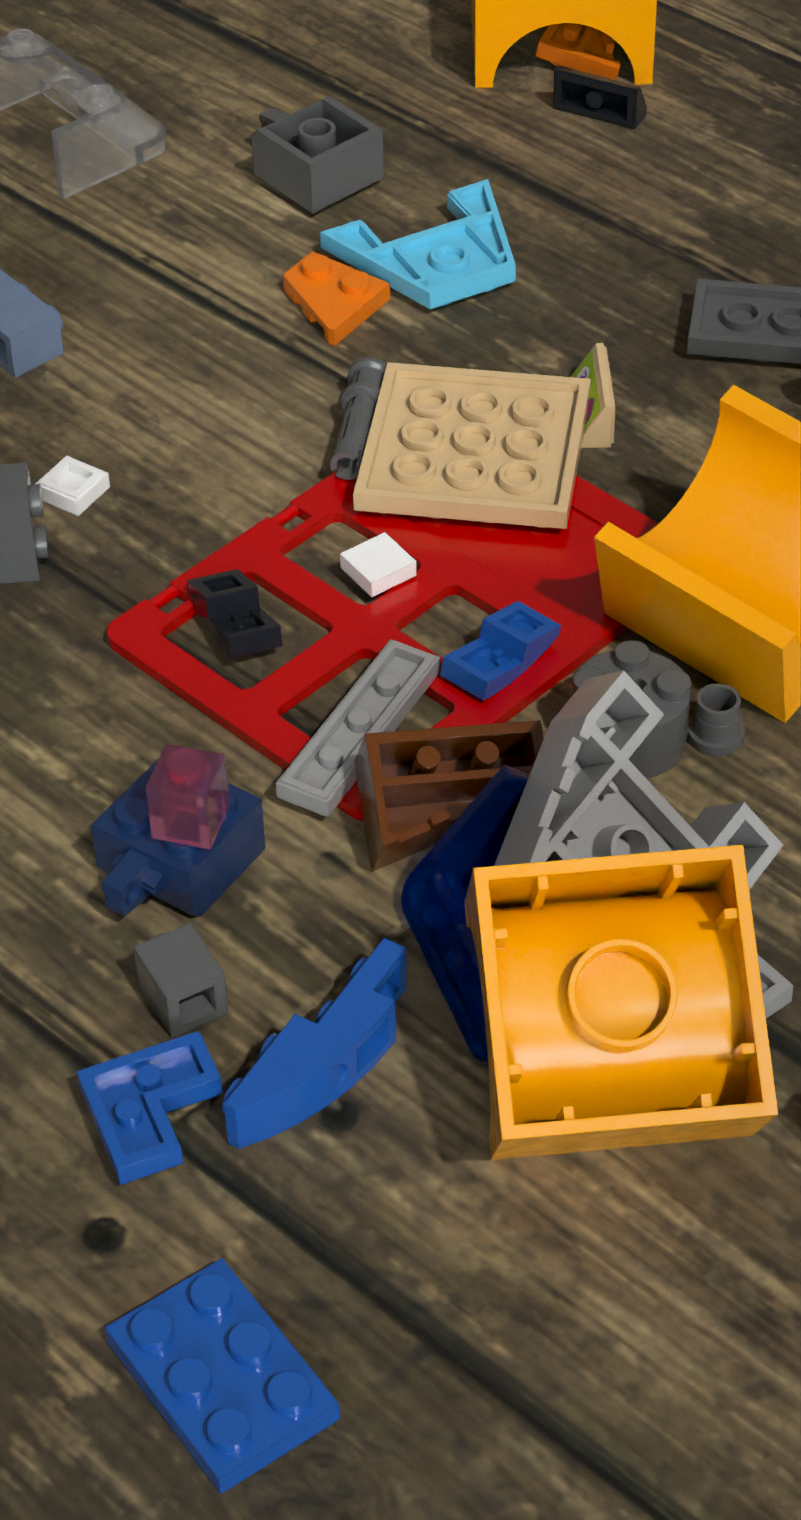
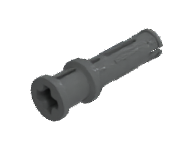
M363 357L351 364L347 375L349 386L344 389L340 400L341 409L345 415L341 423L336 448L330 461V468L332 472L338 469L336 476L344 480H353L358 477L387 366L384 361L375 357Z

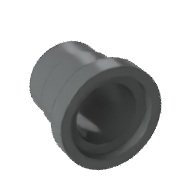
M717 683L707 685L698 692L694 714L688 721L687 733L689 744L698 752L709 756H725L734 753L742 746L745 738V724L741 719V697L736 689L729 685Z

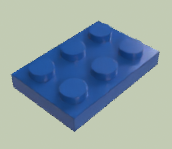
M223 1258L104 1327L108 1345L220 1495L340 1420L338 1401Z

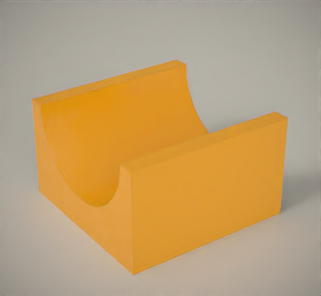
M470 0L475 88H493L495 71L501 58L521 37L538 28L562 23L586 25L606 33L617 41L627 53L632 64L635 85L652 84L657 0Z
M733 385L720 399L718 423L705 460L690 487L672 511L656 527L639 538H635L610 522L594 537L604 614L622 623V625L719 684L733 687L738 691L740 697L781 722L786 723L801 706V422Z
M743 845L473 868L464 903L467 927L471 928L476 948L485 1015L490 1080V1128L488 1135L491 1160L753 1136L778 1115Z

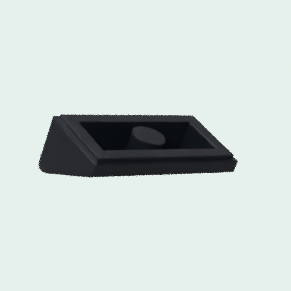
M561 66L554 68L553 108L636 129L647 115V105L640 86Z

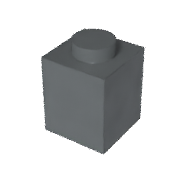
M191 923L167 933L158 934L150 940L134 946L139 988L171 1038L228 1014L224 972Z

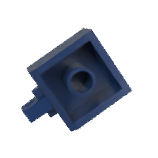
M166 752L91 824L96 866L109 872L102 882L105 906L123 916L130 913L150 895L192 916H202L265 849L261 798Z

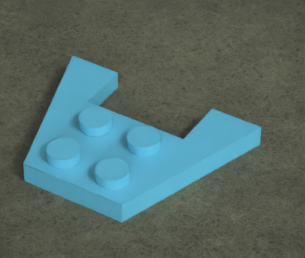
M488 179L449 191L447 194V209L458 220L399 239L382 243L361 219L320 232V246L323 250L371 276L390 283L391 288L428 309L446 306L454 301L482 292H488L516 281V264Z

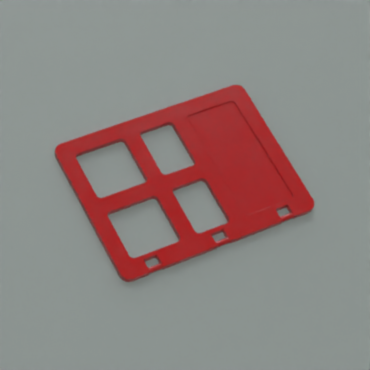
M337 470L290 501L288 507L270 519L266 517L169 582V586L148 601L146 599L142 600L114 619L108 625L107 637L110 648L286 771L310 741L311 737L284 720L281 716L358 660L371 659L374 661L390 639L439 656L400 630L450 595L462 597L489 615L519 601L561 625L559 636L549 648L518 678L485 701L440 676V673L424 692L425 695L451 711L449 715L431 728L508 722L629 629L622 625V623L604 614L594 540L597 533L610 522L635 538H639L659 523L577 475L567 529L356 511L353 504V492L357 478L353 480L341 479L336 476ZM297 516L304 520L303 523L291 531L282 527ZM341 522L368 539L385 532L416 560L417 576L394 586L372 603L362 605L345 596L284 555L329 524ZM238 569L253 583H256L329 631V633L252 688L240 689L165 638V636L199 614L188 592L187 580ZM175 598H179L184 602L168 614L160 610V608ZM440 657V668H442V657ZM356 780L336 807L352 818L363 821L358 782Z

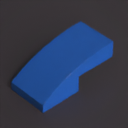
M516 601L485 617L482 621L480 637L445 655L440 676L485 701L524 673L559 636L561 625L525 604Z

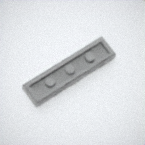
M390 639L276 782L277 798L329 817L357 780L354 761L365 733L392 732L397 729L441 672L440 657Z

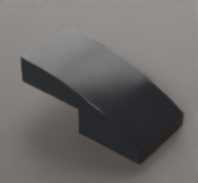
M235 569L187 580L188 592L203 623L213 639L230 659L282 647L281 626L260 608L258 586L240 570Z

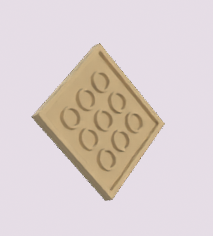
M387 362L353 492L354 510L382 514L424 516L435 519L447 518L481 521L484 523L567 529L586 422L591 379Z

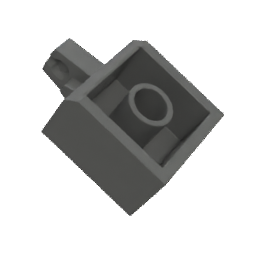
M327 96L290 115L276 108H271L259 114L261 128L251 134L254 174L311 213L325 209L329 205L361 191L368 185L384 178L383 129L331 96Z

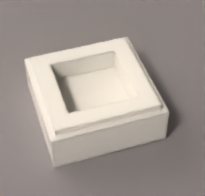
M65 456L35 483L41 484L44 502L77 516L110 488L108 472L69 456Z
M385 532L340 553L341 569L371 597L417 576L416 560Z

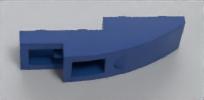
M383 938L369 958L362 957L355 964L350 974L348 985L335 1001L330 999L323 1005L315 1022L294 1014L279 1034L273 1033L267 1038L261 1048L256 1064L244 1079L237 1078L233 1081L223 1099L222 1111L225 1114L229 1145L241 1149L275 1136L303 1122L352 1088L380 1061L396 1042L395 1003L407 989L406 947Z

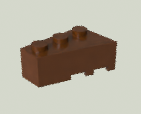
M541 720L365 733L354 763L371 872L516 811L544 740Z

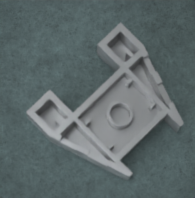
M623 670L586 679L550 722L494 866L743 845L750 890L784 845L745 802L705 807L690 826L630 762L629 758L664 714Z

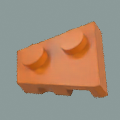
M574 23L548 25L538 42L535 56L550 61L555 66L568 67L617 80L621 66L620 61L614 60L613 57L615 43L612 37L593 27Z
M313 251L283 274L285 293L294 303L302 307V313L311 323L319 322L324 328V339L333 346H336L390 300V283Z

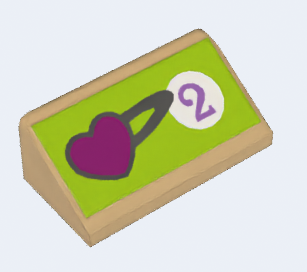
M596 343L570 376L591 379L581 449L607 448L614 444L615 401L607 348L604 346V343Z

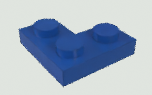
M199 1031L76 1071L79 1089L120 1185L183 1164L181 1146L166 1113L223 1094L221 1076Z

